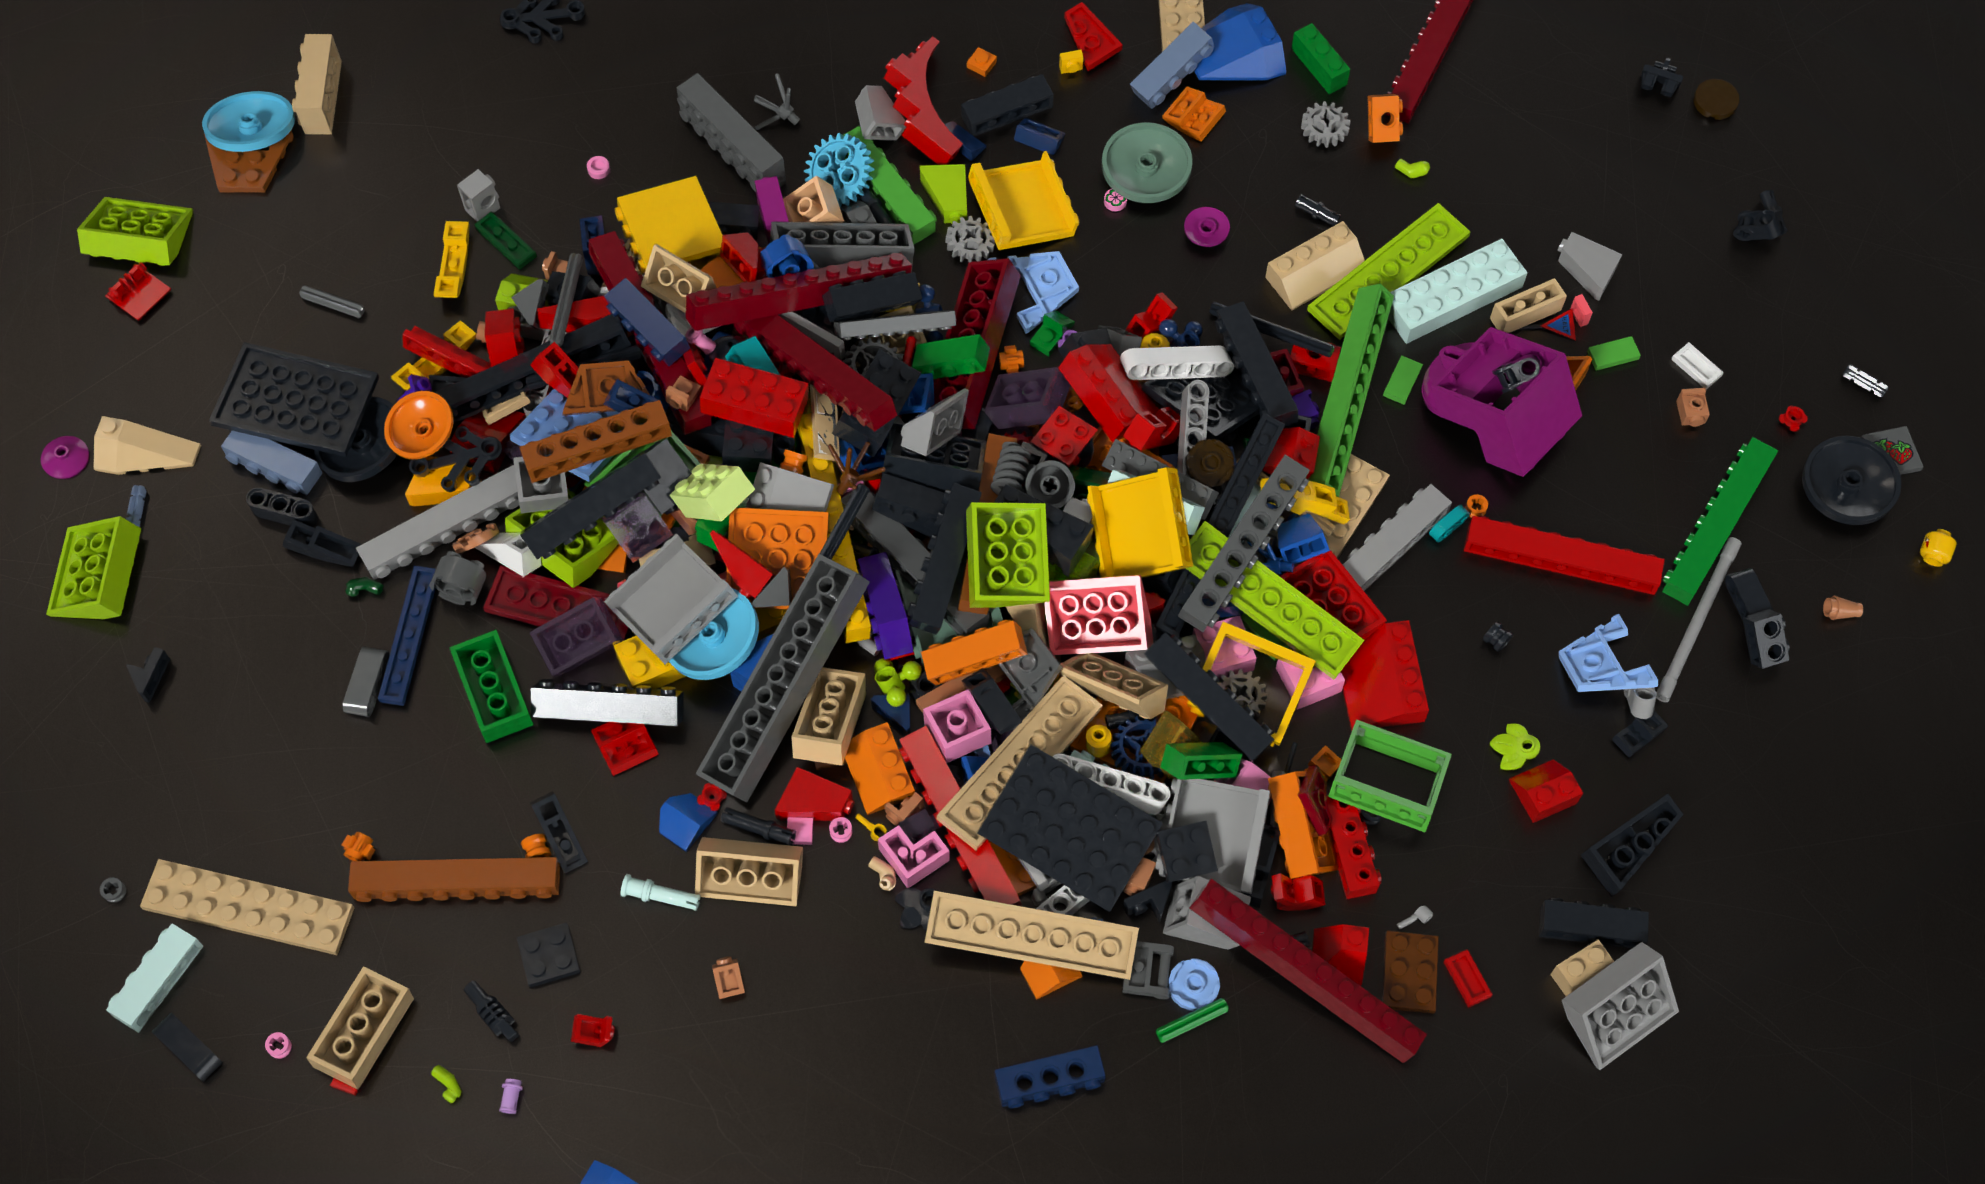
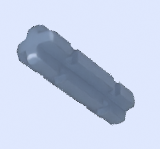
M134 485L132 487L131 495L133 496L130 497L127 511L129 517H126V520L140 527L141 521L139 519L142 517L145 502L143 499H145L147 492L142 485Z

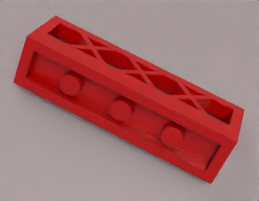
M414 326L411 331L405 329L402 334L403 348L463 378H468L491 368V363L417 326Z

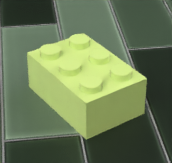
M702 463L693 468L692 474L687 479L680 481L675 486V490L670 494V497L687 518L723 521L755 488L739 466Z

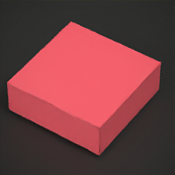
M1583 294L1575 296L1570 308L1573 309V316L1580 327L1588 325L1593 313Z

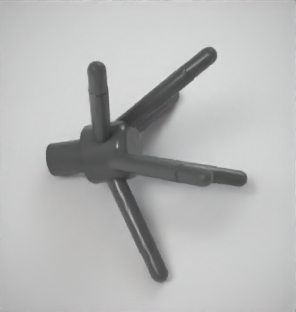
M778 73L775 74L783 103L777 106L755 95L754 102L776 111L777 114L755 126V130H759L780 118L783 120L787 118L794 126L800 120L792 112L794 108L790 105L791 88H787L785 93Z

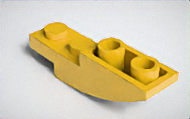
M1262 478L1260 480L1261 489L1269 478ZM1309 481L1302 493L1297 491L1294 495V498L1297 500L1290 510L1293 513L1301 515L1307 510L1343 525L1350 520L1347 500L1337 497L1333 487ZM1279 484L1282 489L1290 490L1288 485Z

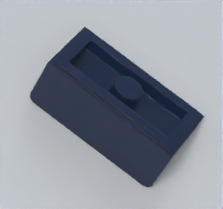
M1024 118L1017 125L1014 140L1054 155L1063 141L1065 133Z
M954 121L945 124L949 131L963 143L959 152L970 161H973L986 148L984 143Z
M616 379L605 399L604 405L620 413L659 399Z

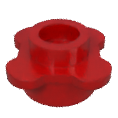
M1789 406L1785 414L1779 416V421L1785 423L1793 432L1798 431L1799 426L1808 420L1804 411L1796 406Z
M707 783L704 785L702 794L697 797V802L699 805L710 807L711 811H717L720 809V803L726 798L727 793L714 784Z

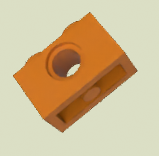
M1368 95V136L1370 142L1400 141V135L1403 134V124L1399 122V113H1402L1403 105L1399 95ZM1389 112L1391 119L1388 123L1383 124L1381 116Z

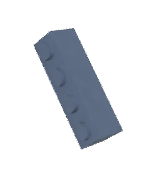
M1193 21L1130 83L1133 92L1151 109L1161 104L1166 95L1172 89H1176L1182 79L1187 74L1192 73L1196 69L1197 64L1213 52L1215 45L1212 37Z
M231 431L221 445L226 455L225 458L235 465L240 463L254 474L261 473L272 483H282L288 490L296 494L300 492L308 495L322 475V471L316 461L270 439Z

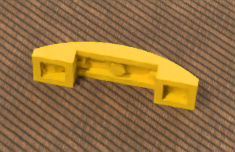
M446 221L443 235L444 250L440 274L436 277L434 297L458 298L466 271L469 222Z
M461 320L443 334L445 341L465 351L470 347L477 335ZM422 357L413 365L408 362L393 374L391 379L407 391L411 389L408 377L411 374L429 379V375L440 376L447 369Z

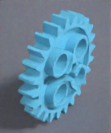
M840 133L836 137L829 135V142L821 139V147L814 145L816 153L809 152L812 161L808 160L805 162L810 165V168L804 170L809 175L804 180L808 182L815 176H818L829 184L833 181V188L841 208L842 203L849 206V199L857 202V194L864 196L863 187L869 189L866 181L873 180L869 172L874 171L875 168L869 166V164L874 162V159L868 157L871 151L866 149V144L855 136L852 138L849 134L844 136Z

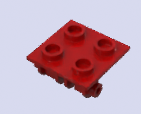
M141 262L134 264V267L128 274H123L124 278H119V281L113 287H110L108 289L109 292L105 295L106 298L138 321L171 290L170 287L146 271L147 267Z
M1058 406L1030 442L1067 466H1076L1080 462L1078 455L1098 429Z

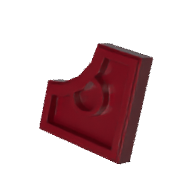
M1313 765L1308 767L1298 796L1318 836L1327 834L1332 817L1327 804V783L1319 767Z

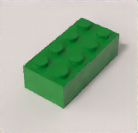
M497 630L449 647L486 743L533 726Z

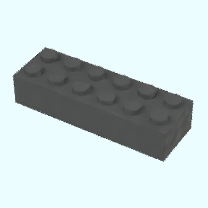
M698 73L676 87L681 118L685 122H690L695 132L699 136L703 135L707 139L709 146L713 150H718L723 160L727 164H732L742 179L746 178L750 182L755 192V181L764 177L777 176L780 187L786 184L783 157Z
M771 222L770 243L779 239L782 235H790L792 238H796L803 243L811 260L820 268L829 265L845 264L850 261L870 259L871 257L886 256L892 253H902L913 266L914 245L908 224Z

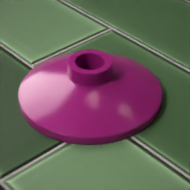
M1200 207L1188 214L1185 219L1184 230L1187 237L1193 243L1203 247H1212L1219 245L1227 238L1230 231V223L1226 215L1220 210L1212 207Z
M62 436L52 440L46 445L41 454V465L44 471L57 479H67L76 476L86 467L89 461L87 445L81 439L74 436Z

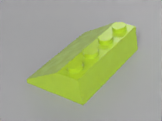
M104 197L77 229L80 252L94 257L105 256L116 260L127 259L138 263L149 262L161 266L170 265L179 254L193 214V208Z
M567 489L569 500L576 494ZM519 508L505 518L506 533H520L553 510L521 513ZM605 516L596 520L598 524L591 530L585 532L583 529L575 534L577 538L565 546L562 543L555 548L556 552L546 559L541 557V565L572 588H575L592 576L626 536V531L609 518H605Z
M971 502L966 510L970 608H997L1049 602L1046 504Z
M121 516L68 527L46 615L50 617L107 619L121 616L141 528Z

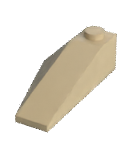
M102 416L94 436V470L120 475L126 474V471L140 470V472H147L153 468L174 469L192 467L195 464L201 445L200 443L130 421Z

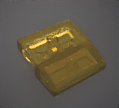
M1164 711L1140 752L1151 766L1160 768L1172 783L1173 779L1177 778L1160 767L1166 744L1203 742L1177 717L1168 711Z

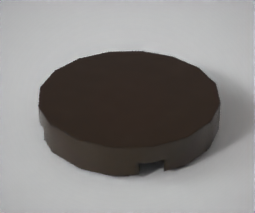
M1710 79L1702 82L1694 94L1696 109L1708 118L1709 116L1715 117L1717 120L1728 118L1735 113L1739 104V94L1736 88L1729 82L1721 79Z
M1205 439L1191 447L1186 456L1185 465L1188 475L1192 479L1209 488L1221 486L1230 479L1234 471V457L1232 451L1223 442L1215 439Z

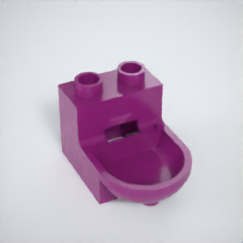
M1492 327L1475 343H1464L1442 348L1439 355L1427 368L1423 378L1422 396L1428 409L1442 418L1474 430L1478 435L1487 463L1522 477L1533 469L1536 463L1582 417L1565 353ZM1533 354L1537 356L1541 363L1538 375L1516 387L1520 395L1517 398L1513 397L1511 399L1512 403L1504 411L1495 408L1493 403L1503 394L1501 391L1503 387L1497 375H1493L1492 371L1524 355ZM1526 361L1522 364L1526 372H1533L1536 369V365L1532 361Z

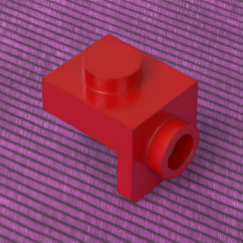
M582 1014L574 1016L571 1042L602 1047L613 1038L614 1025H612V1016L604 1018Z

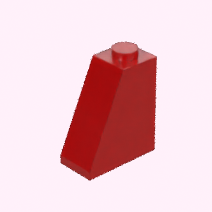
M797 767L775 808L776 819L780 821H787L788 817L813 818V821H833L835 818L844 817L845 814L849 815L855 801L852 797V790Z

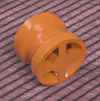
M785 449V459L779 468L803 475V463L807 461L808 456Z
M534 834L521 841L522 848L527 852L525 858L551 856L550 849L545 845L547 842L545 834Z

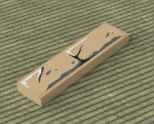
M810 384L814 458L835 461L828 449V445L831 444L840 457L839 437L832 434L838 423L837 405H834L825 394L821 395L818 393L815 387Z

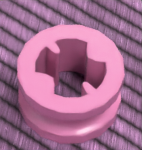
M838 817L830 823L829 831L831 838L839 843L846 842L851 838L852 825L847 818ZM843 825V828L847 827L848 829L844 830L843 835H839L838 831L834 832L838 829L837 826Z
M276 1032L268 1036L265 1048L272 1057L281 1059L290 1053L292 1044L285 1034ZM274 1042H282L284 1047L281 1050L275 1049L273 1046Z

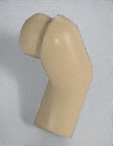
M874 856L868 867L879 873L880 888L890 891L896 885L895 870L891 865Z

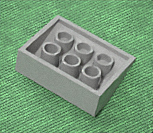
M760 462L753 484L755 490L750 494L746 508L826 512L834 485Z
M1643 942L1636 945L1562 999L1567 1019L1594 1065L1599 1070L1679 1012L1663 956Z

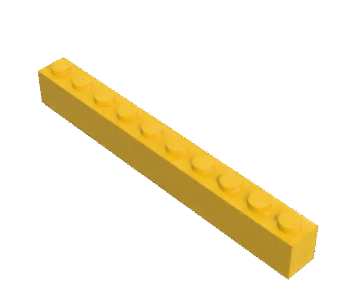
M812 413L803 414L797 428V435L801 453L808 456L807 461L804 462L807 477L834 485L826 511L829 512V537L843 512V505L840 493L836 490L838 484L832 460L814 458ZM847 531L832 561L858 573L849 531ZM864 594L843 629L845 643L870 639L871 624Z

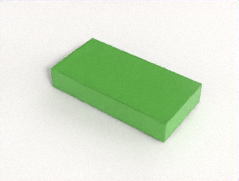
M1632 336L1592 346L1587 350L1596 371L1639 360L1641 356Z
M1401 355L1383 396L1405 405L1423 364Z

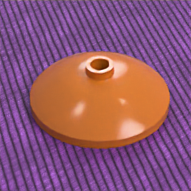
M417 391L404 396L391 408L387 415L384 426L387 444L396 454L407 459H422L434 454L446 443L452 432L453 413L451 407L444 398L430 391Z

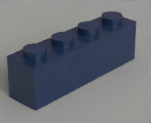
M624 278L604 295L608 302L606 306L608 311L614 317L619 316L622 319V325L629 332L633 330L637 334L635 337L642 346L646 347L648 345L652 349L650 352L658 362L663 360L670 366L690 349L686 338L627 278Z

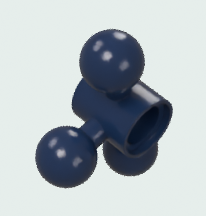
M928 284L919 286L922 300L920 301L923 302L924 307L916 308V313L943 311L940 304L931 302L935 297L934 288ZM938 330L929 331L925 336L927 343L944 340L942 333Z
M1164 319L1160 323V333L1165 337L1173 338L1170 341V347L1200 345L1199 337L1203 333L1200 323L1196 321L1187 323L1182 334L1177 331L1178 326L1174 320Z

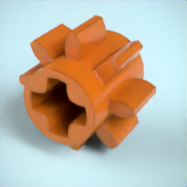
M1015 345L1004 346V352L999 353L1000 369L1006 370L1008 375L1019 374L1018 369L1024 368L1023 351H1017Z
M356 832L352 836L347 835L341 845L346 850L343 855L351 861H362L365 859L370 861L375 852L371 845L373 839L361 832Z

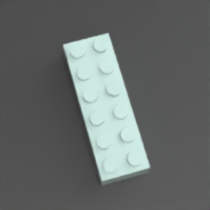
M1500 239L1390 292L1394 295L1388 319L1407 344L1522 288L1527 271L1505 241Z

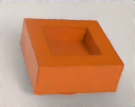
M978 47L967 61V68L986 77L996 64L997 56Z
M1325 745L1310 760L1308 766L1317 765L1328 780L1338 770L1342 759Z

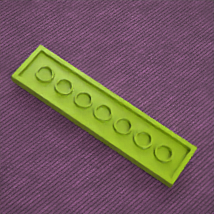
M1437 203L1309 304L1307 311L1340 340L1346 334L1358 288L1381 283L1389 292H1392L1416 280L1465 241L1471 232Z
M1204 521L1195 535L1189 540L1193 567L1186 569L1201 580L1229 538ZM1228 560L1232 567H1239L1237 561ZM1257 560L1252 569L1246 567L1242 573L1246 577L1238 589L1233 587L1230 594L1233 597L1230 602L1297 653L1316 660L1315 666L1334 680L1363 643L1364 639ZM1222 579L1215 580L1218 586H1226L1225 581Z

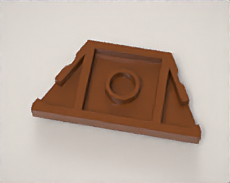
M629 360L580 364L562 411V416L615 411L605 406L604 402L616 379L647 394L649 393L642 380L636 375L635 369Z

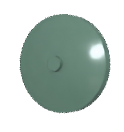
M1136 123L1118 130L1106 143L1102 155V171L1109 186L1119 195L1135 202L1156 203L1175 196L1187 184L1192 170V154L1186 141L1173 129L1157 123Z

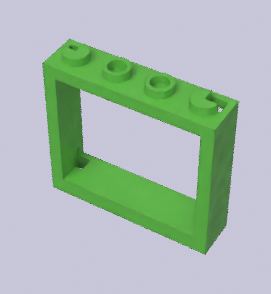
M1356 719L1328 797L1426 832L1452 754ZM1355 744L1435 772L1436 776L1426 806L1345 777L1344 774Z

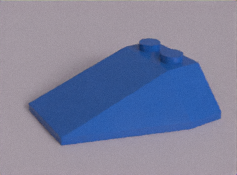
M1246 3L1229 8L1201 28L1212 37L1215 47L1213 52L1207 58H1203L1194 70L1199 80H1269L1286 74L1282 40L1263 7Z

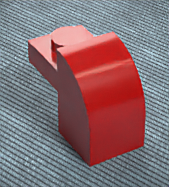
M1163 292L1158 293L1147 311L1134 315L1126 331L1141 336L1142 339L1150 333L1161 334L1159 331L1160 323L1164 319H1171L1178 307Z
M1281 873L1271 876V894L1274 901L1277 902V909L1296 911L1326 905L1323 881L1313 875L1290 879Z

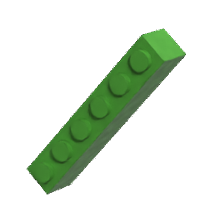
M860 126L847 132L846 134L851 135L852 138L855 136L860 139L861 142L866 144V149L871 151L868 157L874 159V162L869 164V166L875 168V170L869 172L873 180H867L866 183L875 197L881 200L882 207L896 224L909 225L913 245L935 233V222L937 221L935 214L932 210H927L920 195L914 194L911 190L909 182L905 178L902 179L896 166L887 161L883 150L880 147L877 148L873 140L864 139Z

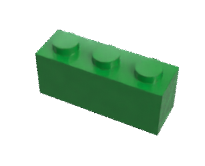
M1313 23L1294 32L1291 49L1327 93L1331 94L1346 86L1350 68Z
M980 334L917 344L912 368L921 372V374L932 373L933 379L986 371L990 347Z
M1224 742L1166 744L1160 767L1179 780L1235 778L1242 754Z

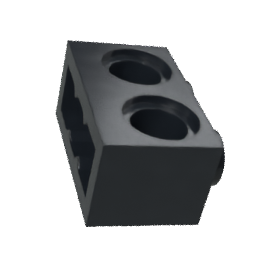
M1768 609L1743 617L1751 664L1763 669L1789 661L1788 652L1790 651V646L1784 632L1786 624L1780 613ZM1766 623H1768V627L1764 631V626ZM1773 646L1772 651L1768 654L1769 648Z

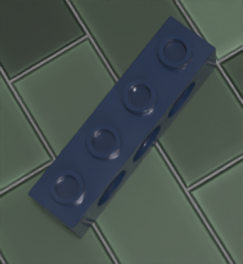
M1096 1045L996 1069L995 1081L1002 1107L1017 1108L1024 1105L1025 1101L1033 1099L1034 1102H1042L1048 1100L1050 1095L1060 1093V1096H1067L1075 1093V1089L1083 1087L1086 1090L1096 1089L1101 1086V1083L1105 1082V1072L1099 1049ZM1075 1067L1083 1071V1075L1078 1078L1072 1077L1069 1074V1070ZM1046 1074H1054L1058 1080L1053 1084H1048L1044 1081L1043 1077ZM1021 1080H1028L1031 1082L1032 1087L1028 1090H1022L1017 1084Z

